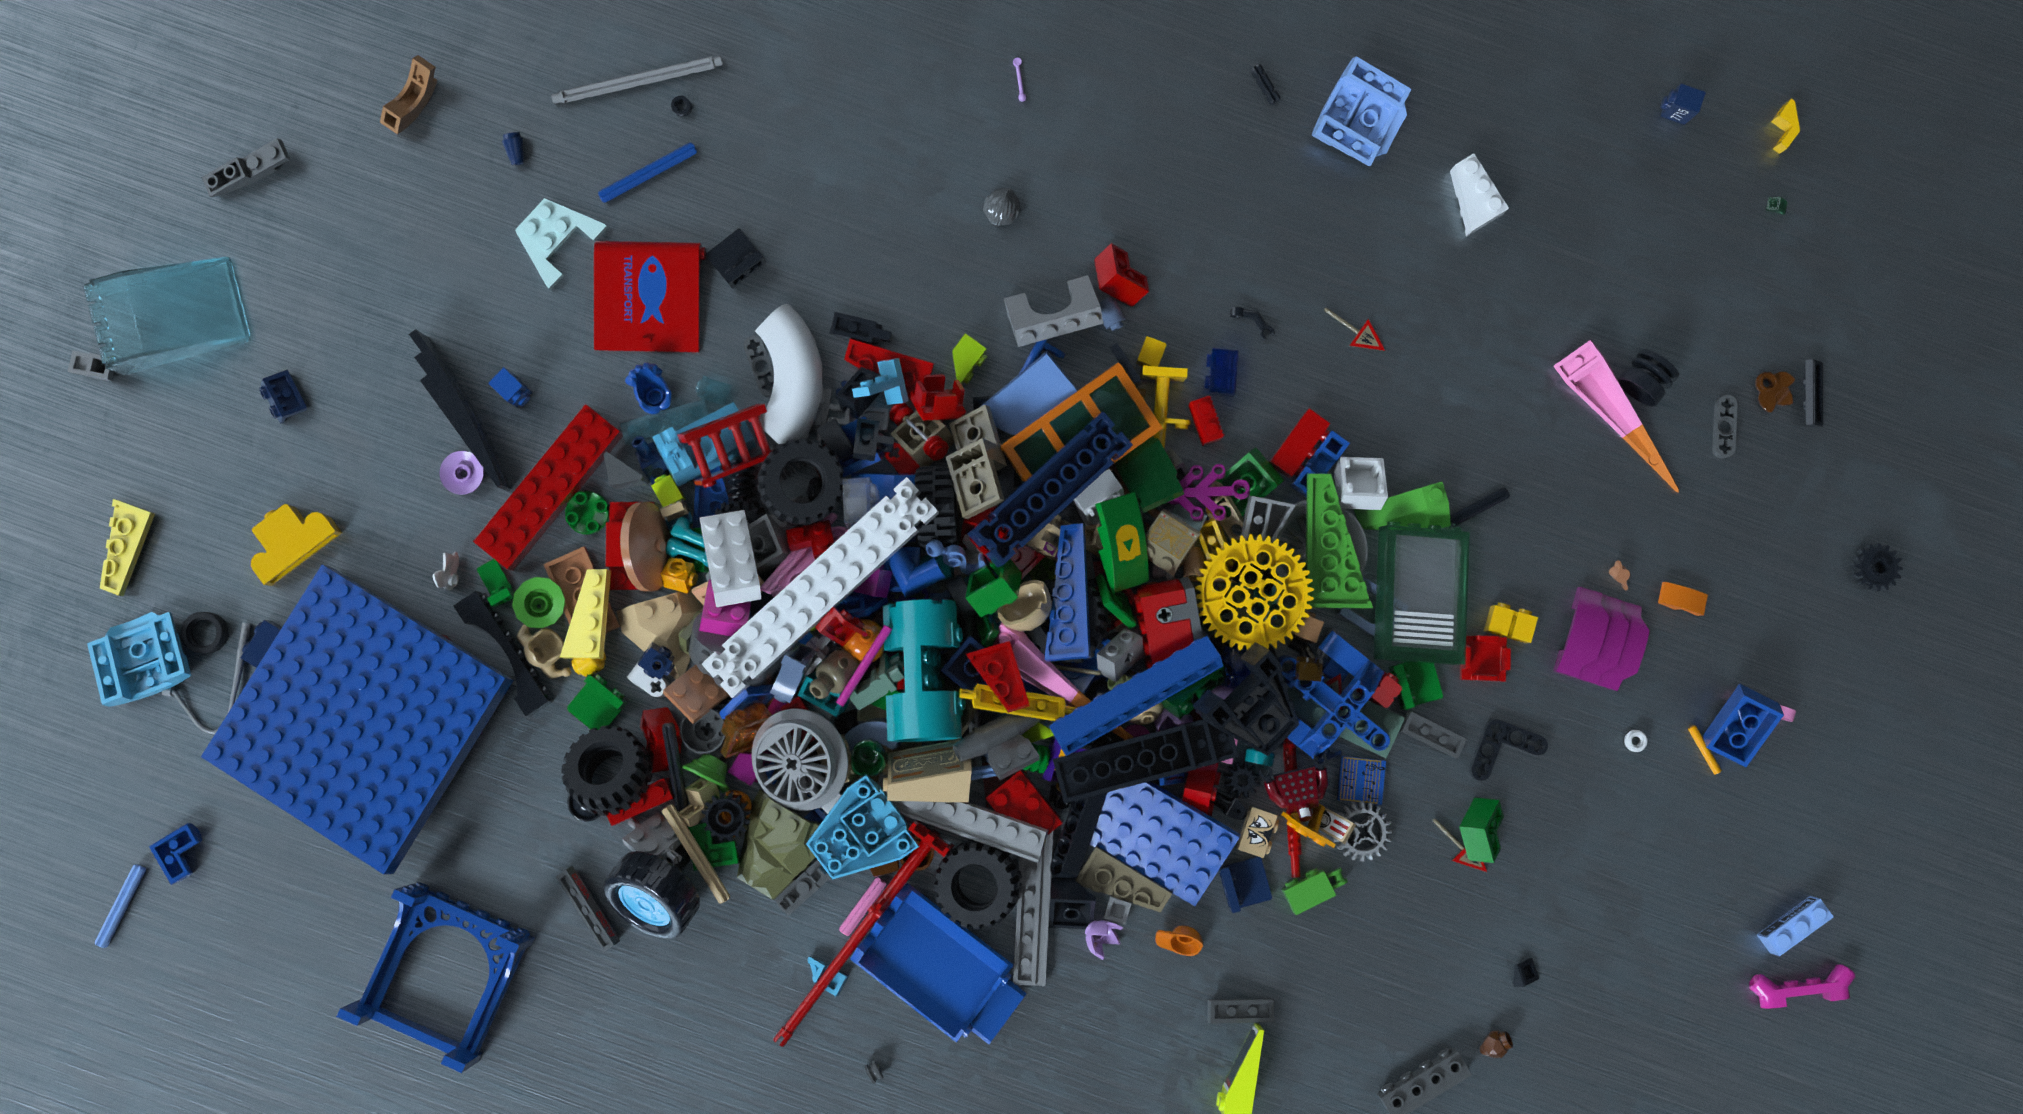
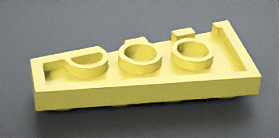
M113 499L112 507H114L113 517H110L109 522L111 533L110 540L107 539L106 542L108 553L107 559L103 562L100 589L118 596H124L155 513Z
M587 569L561 651V658L603 659L611 578L610 570Z

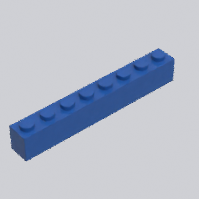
M1207 636L1202 639H1196L1183 650L1175 651L1169 658L1156 662L1148 670L1135 674L1132 679L1116 685L1106 694L1098 695L1092 702L1085 706L1077 707L1071 714L1056 719L1049 727L1065 756H1068L1223 667L1221 656Z

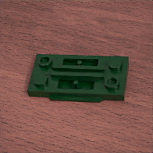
M1146 424L1124 435L1130 441L1147 429L1148 425ZM1154 436L1114 463L1129 492H1135L1143 513L1184 495V490L1176 477L1178 473L1160 440L1154 438Z

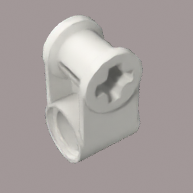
M637 663L627 678L653 697H666L663 694V689L670 685V683L664 677L660 680L656 677H649ZM656 683L661 684V685H660V687L662 688L661 692H660V691H656V690H657V688L655 687V684H656Z

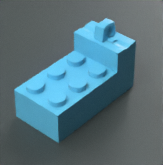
M734 402L677 431L670 427L653 436L657 450L677 487L702 475L692 447L688 443H680L677 434L739 411ZM743 421L741 422L742 426H740L749 451L756 447V443L748 426ZM728 427L722 429L720 437L730 461L740 456L732 430H729ZM708 435L701 437L700 445L709 470L720 466L721 463L712 438H709Z

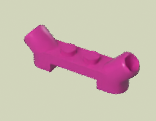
M1837 964L1825 980L1812 977L1806 978V982L1798 983L1797 980L1784 981V985H1776L1763 974H1756L1749 982V989L1759 996L1760 1008L1787 1007V997L1822 993L1823 998L1829 1001L1849 999V986L1856 977L1851 969L1845 965Z

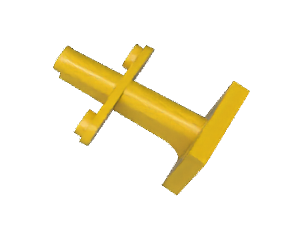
M1143 366L1140 371V379L1155 380L1154 415L1163 429L1153 436L1160 440L1165 449L1167 424L1175 425V429L1188 430V425L1191 424V420L1167 418L1170 381L1184 382L1187 378L1188 368ZM1129 417L1131 426L1142 427L1144 423H1147L1144 417Z

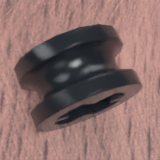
M681 95L676 96L672 100L671 108L676 115L685 117L691 113L692 104L688 98ZM681 101L687 106L686 109L682 108L683 111L676 107L678 103L681 104Z

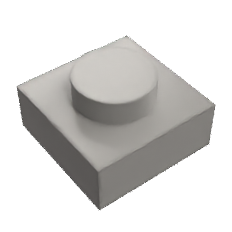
M1110 896L1103 918L1125 925L1132 903Z

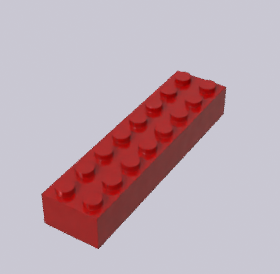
M585 404L473 542L506 569L514 571L564 510L569 500L582 488L604 461L605 452L610 453L625 434Z

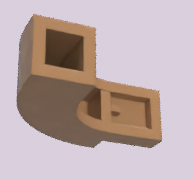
M419 55L412 59L409 77L405 86L393 100L383 106L380 118L381 124L394 133L399 134L415 121L429 102L436 87L437 79L434 78L436 67Z

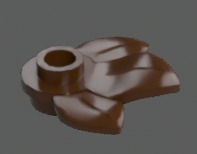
M1782 371L1776 374L1771 372L1759 374L1755 380V386L1759 391L1758 401L1761 407L1771 413L1776 405L1786 406L1793 404L1792 394L1788 387L1795 381V378L1789 373ZM1764 379L1768 381V387L1763 385Z

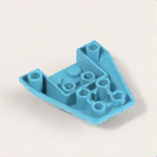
M867 774L847 787L806 842L808 848L832 880L901 860L919 847L915 836L908 830L909 825L892 801H887V794L883 791V788Z

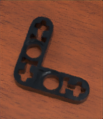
M1497 719L1489 720L1484 726L1469 767V774L1475 780L1483 781L1488 779L1502 743L1532 755H1543L1548 749V742L1538 734ZM1496 723L1498 728L1501 729L1500 733H1495L1493 739H1497V743L1486 740V736L1492 737L1493 730L1490 727L1495 726ZM1514 731H1518L1522 735L1521 741L1517 744L1513 743L1510 739ZM1539 739V744L1542 745V748L1536 749V751H1534L1535 747L1530 744H1526V748L1523 747L1527 740L1537 742ZM1487 743L1493 747V753L1490 756H1485L1482 753V747ZM1478 758L1490 760L1489 764L1485 762L1482 769L1485 770V774H1480L1478 777V772L1475 771V768L1480 767L1482 761H1478Z

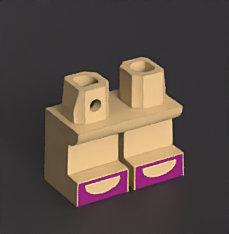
M1057 515L1026 545L1044 555L1047 559L1058 561L1057 553L1061 525H1071V523L1061 520V516Z

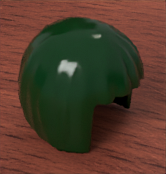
M863 739L854 745L850 760L852 769L856 774L860 776L867 774L872 777L885 769L887 755L878 741Z

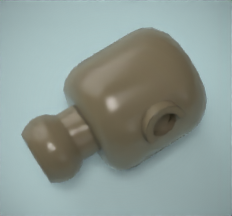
M836 649L831 652L818 665L816 670L817 678L810 683V692L818 699L826 698L830 692L841 693L858 668V660L844 649Z

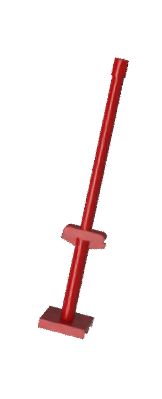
M916 820L912 823L908 830L921 839L919 847L911 853L878 899L868 909L869 913L787 1023L782 1026L773 1038L775 1043L782 1036L784 1039L779 1046L784 1047L795 1029L877 919L888 909L895 896L903 888L930 850L933 848L945 857L955 846L953 843L948 844L939 837L940 833L934 829L931 831L921 821Z

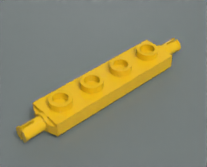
M976 684L973 690L962 688L959 690V698L972 699L973 708L1055 721L1060 717L1071 714L1076 709V707L1066 706L1064 698L1026 692L1030 706L1008 713L988 685Z

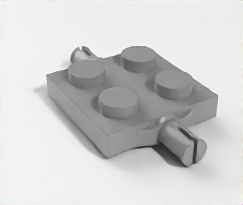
M659 813L654 814L643 823H640L635 817L628 820V825L634 830L623 837L622 840L624 845L631 851L648 852L663 859L669 858L675 864L681 861L682 856L675 852V850L682 843L668 821Z

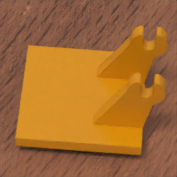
M1321 804L1313 809V818L1309 821L1308 825L1300 821L1298 812L1289 815L1283 811L1281 814L1288 820L1286 824L1301 835L1308 836L1322 847H1325L1326 844L1333 848L1336 844L1319 832L1325 807Z

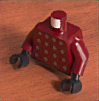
M1323 753L1324 761L1321 763L1316 761L1315 754L1313 757L1315 765L1273 775L1272 768L1267 765L1269 769L1267 776L1262 775L1260 768L1258 770L1260 777L1265 779L1264 785L1269 798L1280 808H1286L1288 814L1298 812L1301 822H1306L1313 818L1311 809L1319 807V800L1325 796L1328 787L1327 768L1324 767L1327 761L1325 753Z

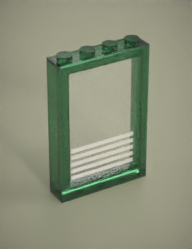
M1387 522V525L1379 527L1374 660L1465 665L1470 532L1461 531V527H1448V530H1442L1440 525H1428V528H1421V524L1409 523L1407 526H1401V522Z

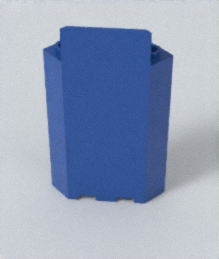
M906 883L895 896L888 909L877 920L867 937L856 948L850 960L956 1043L961 1036L966 1038L972 1031L987 1044H990L1027 994L1009 980L1012 976L1009 971L1014 965L967 928L961 927L958 921L954 923L949 920L951 918L949 914L946 913L944 915L940 907Z

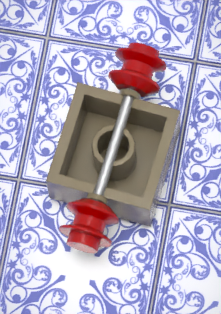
M906 403L895 404L891 408L889 417L898 426L891 433V436L894 437L895 441L901 445L920 467L930 466L934 461L942 459L947 454L948 449L955 443L953 435L940 420L923 421L917 410L913 412Z

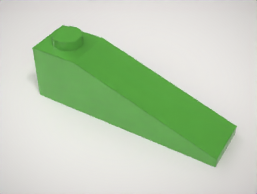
M1443 482L1389 497L1381 510L1353 509L1356 519L1363 530L1431 532L1451 526L1449 501Z

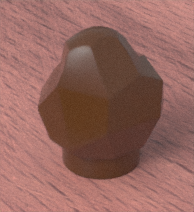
M1499 1030L1490 1032L1480 1046L1481 1054L1493 1058H1502L1509 1049L1513 1048V1042L1507 1031L1500 1032Z

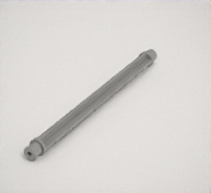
M721 55L716 57L709 56L686 63L683 62L561 90L559 93L551 94L554 104L561 102L564 104L587 97L715 69V67L723 65Z

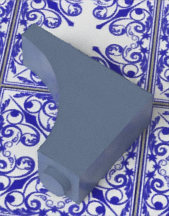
M797 642L784 655L780 672L770 691L776 700L790 703L794 699L817 651Z

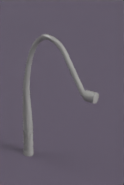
M242 623L228 713L235 703L245 661L240 657L243 654L242 649L249 640L251 628L249 623ZM171 687L162 691V694L165 696H175L199 729L209 734L217 732V730L204 727L196 719L181 696L175 691V688Z

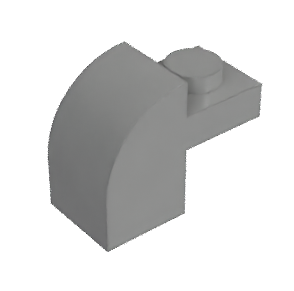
M72 351L68 372L99 380L112 381L117 359L93 353L87 354Z

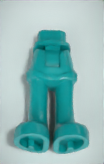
M680 517L672 528L671 535L674 537L670 538L667 542L666 555L671 557L684 555L696 559L708 567L706 552L693 548L681 540L684 539L704 547L703 536L690 529L691 522L687 518Z

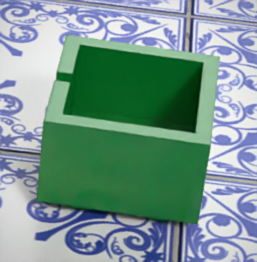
M1011 558L998 568L993 562H990V566L999 578L993 574L987 565L970 573L965 598L980 617L993 614L1001 606L1011 604L1018 598L1022 572Z

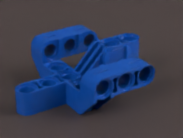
M1333 630L1318 648L1354 676L1340 695L1324 683L1326 679L1324 676L1321 677V682L1309 681L1306 685H1300L1299 680L1295 679L1296 660L1289 655H1282L1278 658L1281 666L1285 661H1292L1293 664L1290 671L1281 672L1286 678L1284 682L1290 688L1295 686L1304 694L1302 697L1308 701L1311 698L1326 710V713L1313 728L1297 717L1299 725L1287 737L1312 758L1315 754L1317 757L1334 743L1346 727L1375 750L1382 751L1389 746V735L1360 712L1361 708L1374 694L1384 671ZM1361 688V697L1354 699L1352 697L1353 691ZM1341 706L1348 707V712L1344 716L1338 715V710ZM1359 720H1365V727L1361 730H1356V723ZM1332 723L1334 725L1333 731L1328 734L1324 733L1325 725ZM1376 734H1382V741L1378 744H1374V736Z

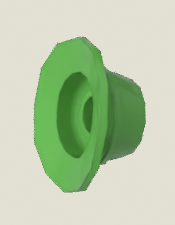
M534 577L523 582L514 592L512 607L517 619L527 627L542 629L557 622L563 614L566 599L561 587L550 578Z
M703 754L698 759H693L691 763L682 766L683 769L690 771L698 778L701 777L715 783L719 790L724 792L730 790L725 782L727 764L710 754Z

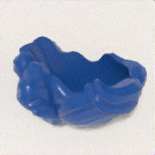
M644 363L643 365H636L635 369L630 370L629 375L625 378V383L634 387L635 398L645 412L657 414L670 406L671 390L663 377L660 376L662 369L658 368L656 364Z

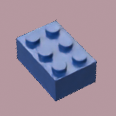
M1739 683L1703 734L1706 748L1747 767L1784 716L1780 704Z

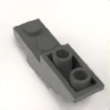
M276 138L243 158L236 157L201 178L209 196L215 197L267 177L278 171L276 167L290 160L283 141Z

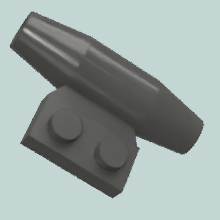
M1006 713L974 729L954 744L953 750L961 762L988 753V763L999 780H1002L1039 760V754L1029 739L1021 735L1039 723L1040 719Z

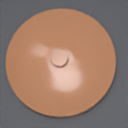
M638 502L630 506L624 516L620 536L622 561L631 583L643 592L656 591L663 586L660 573L669 557H671L666 555V545L670 539L666 520L663 518L660 509L651 502Z

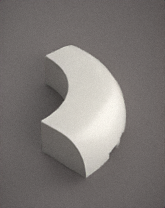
M784 304L775 309L755 330L767 346L774 367V385L771 398L766 407L767 412L761 415L760 422L763 430L778 444H783L791 439L799 440L809 436L813 422L816 421L817 411L823 394V368L815 338L796 310L790 304Z

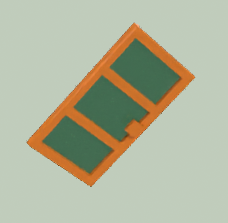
M1118 362L1000 445V448L1023 482H1025L1078 432L1083 429L1088 432L1084 427L1103 411L1115 424L1111 429L1116 434L1122 432L1133 444L1118 459L1113 460L1110 458L1114 463L1163 428L1122 365ZM1098 441L1096 446L1100 448L1102 444Z

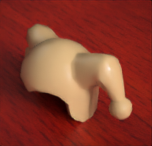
M523 624L516 638L524 646V654L527 661L533 666L539 667L550 679L570 676V668L566 667L563 670H559L555 666V662L560 658L564 645L560 636L548 628H542L531 635L529 627Z

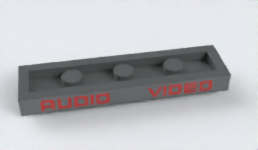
M571 866L556 877L602 951L605 952L620 942L615 929L607 921L604 912L599 908L593 899L592 893L586 888L580 874L574 867Z

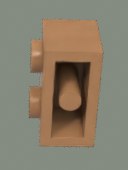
M1305 610L1304 612L1309 615V618H1301L1305 625L1297 624L1300 632L1297 633L1292 630L1291 634L1298 640L1313 644L1317 642L1324 622L1316 619V614Z

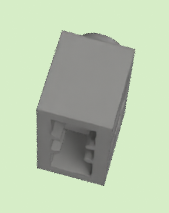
M1124 628L1097 653L1098 671L1115 682L1119 680L1144 656L1142 636Z

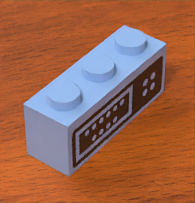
M1809 896L1758 933L1757 936L1769 953L1781 956L1831 920L1833 915L1820 898Z

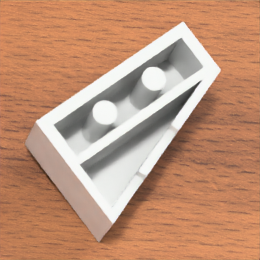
M1474 153L1455 164L1450 170L1455 194L1458 197L1461 209L1460 214L1465 225L1466 237L1502 216L1509 209Z

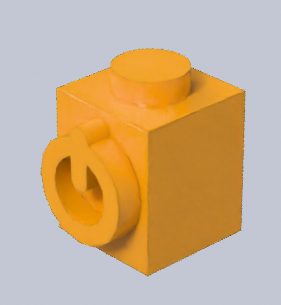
M669 557L660 573L665 588L687 594L692 586L696 585L698 580L694 564L686 562L681 558Z

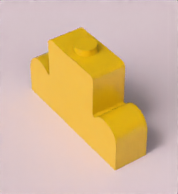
M284 504L277 510L274 509L264 515L265 519L252 528L253 534L265 548L266 553L260 552L255 554L251 559V568L263 585L272 586L341 535L342 532L329 515L312 512L304 519L295 506Z

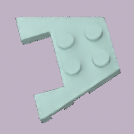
M544 198L515 231L544 283L552 290L564 275L548 262L549 258L577 228H580L595 242L608 227L604 223Z

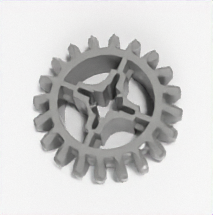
M1360 801L1358 808L1355 802H1351L1352 810L1344 806L1343 810L1346 814L1343 815L1340 812L1337 814L1353 822L1358 827L1363 828L1365 825L1364 831L1370 837L1364 835L1359 837L1360 832L1355 827L1350 843L1348 841L1346 844L1341 842L1337 849L1342 850L1346 848L1343 852V855L1346 857L1352 852L1351 859L1354 861L1357 859L1358 854L1361 862L1365 861L1366 855L1372 861L1374 860L1373 852L1380 857L1382 854L1379 848L1383 850L1388 849L1383 843L1384 841H1392V839L1386 837V834L1393 833V830L1386 829V826L1392 823L1389 820L1383 821L1388 815L1385 812L1379 815L1381 807L1377 806L1373 810V803L1369 802L1365 808L1364 801ZM1359 813L1370 814L1367 819L1365 818L1360 823L1351 819V817ZM1374 820L1377 821L1379 826L1378 838L1372 833ZM1363 840L1373 843L1369 848L1355 849L1356 845L1360 844Z

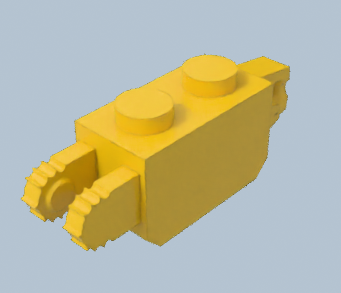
M1206 507V514L1209 520L1204 522L1200 530L1199 540L1207 561L1211 562L1212 559L1209 554L1217 555L1216 547L1224 550L1223 542L1227 544L1228 542L1220 522L1214 519L1212 512ZM1229 559L1225 563V568L1229 572H1232L1230 566L1234 565V559Z

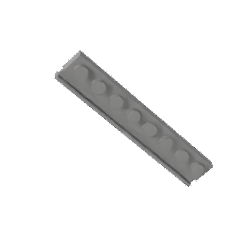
M883 773L880 774L878 784L882 788L883 778H887V775H883ZM892 801L904 816L1037 863L1041 859L1049 831L1047 829L969 802Z
M1053 831L1047 835L1041 859L1038 863L1023 857L1019 859V871L1022 874L1020 879L1022 891L1019 893L1020 898L1017 902L1013 975V983L1016 985H1046Z

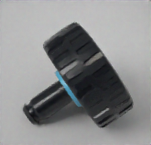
M682 844L675 850V852L682 856L681 861H678L677 864L669 858L663 859L648 852H629L618 861L604 882L605 897L614 911L636 929L657 938L672 939L681 935L700 906V897L696 887L682 872L690 862V856Z

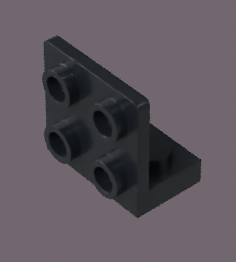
M741 229L734 231L706 253L707 258L732 289L766 263L762 254L753 246Z

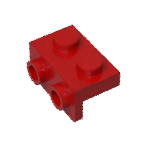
M834 607L815 626L821 634L843 647L856 632L864 637L868 635L863 628L865 624L856 616L853 618L845 609L839 611Z

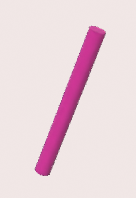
M886 625L883 626L836 703L844 707L892 631L891 628Z

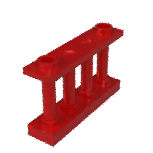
M765 404L752 405L677 434L680 443H688L692 447L701 471L702 478L695 480V485H702L704 488L717 484L716 480L765 460L772 451L760 422L761 414L767 412ZM745 420L752 423L762 454L753 458L750 457L740 426H742L741 422ZM727 427L729 430H732L743 461L732 466L720 434H722L721 430ZM707 435L709 438H712L722 466V470L712 474L700 445L701 437Z

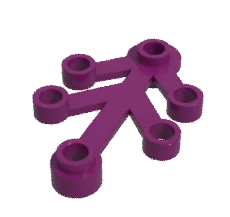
M1216 464L1213 466L1212 471L1195 488H1187L1194 480H1200L1204 476L1203 468L1199 465H1194L1191 467L1190 472L1179 482L1184 490V495L1168 503L1180 504L1190 513L1193 521L1199 522L1204 518L1202 508L1195 507L1187 499L1195 497L1212 512L1215 520L1221 521L1226 517L1225 508L1217 505L1209 497L1235 496L1237 499H1245L1250 494V487L1248 482L1242 479L1236 480L1232 486L1209 487L1217 479H1222L1226 475L1225 467L1222 464ZM1217 469L1223 470L1221 474L1215 473ZM1195 470L1201 471L1199 475L1193 474ZM1239 489H1245L1243 494L1237 493ZM1218 510L1223 511L1221 516H1217L1215 513ZM1196 511L1201 512L1198 517L1193 516Z

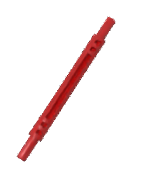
M1288 738L1285 739V744H1283L1284 772L1297 769L1296 745ZM1287 825L1288 855L1291 856L1292 878L1301 877L1299 856L1302 855L1301 834Z

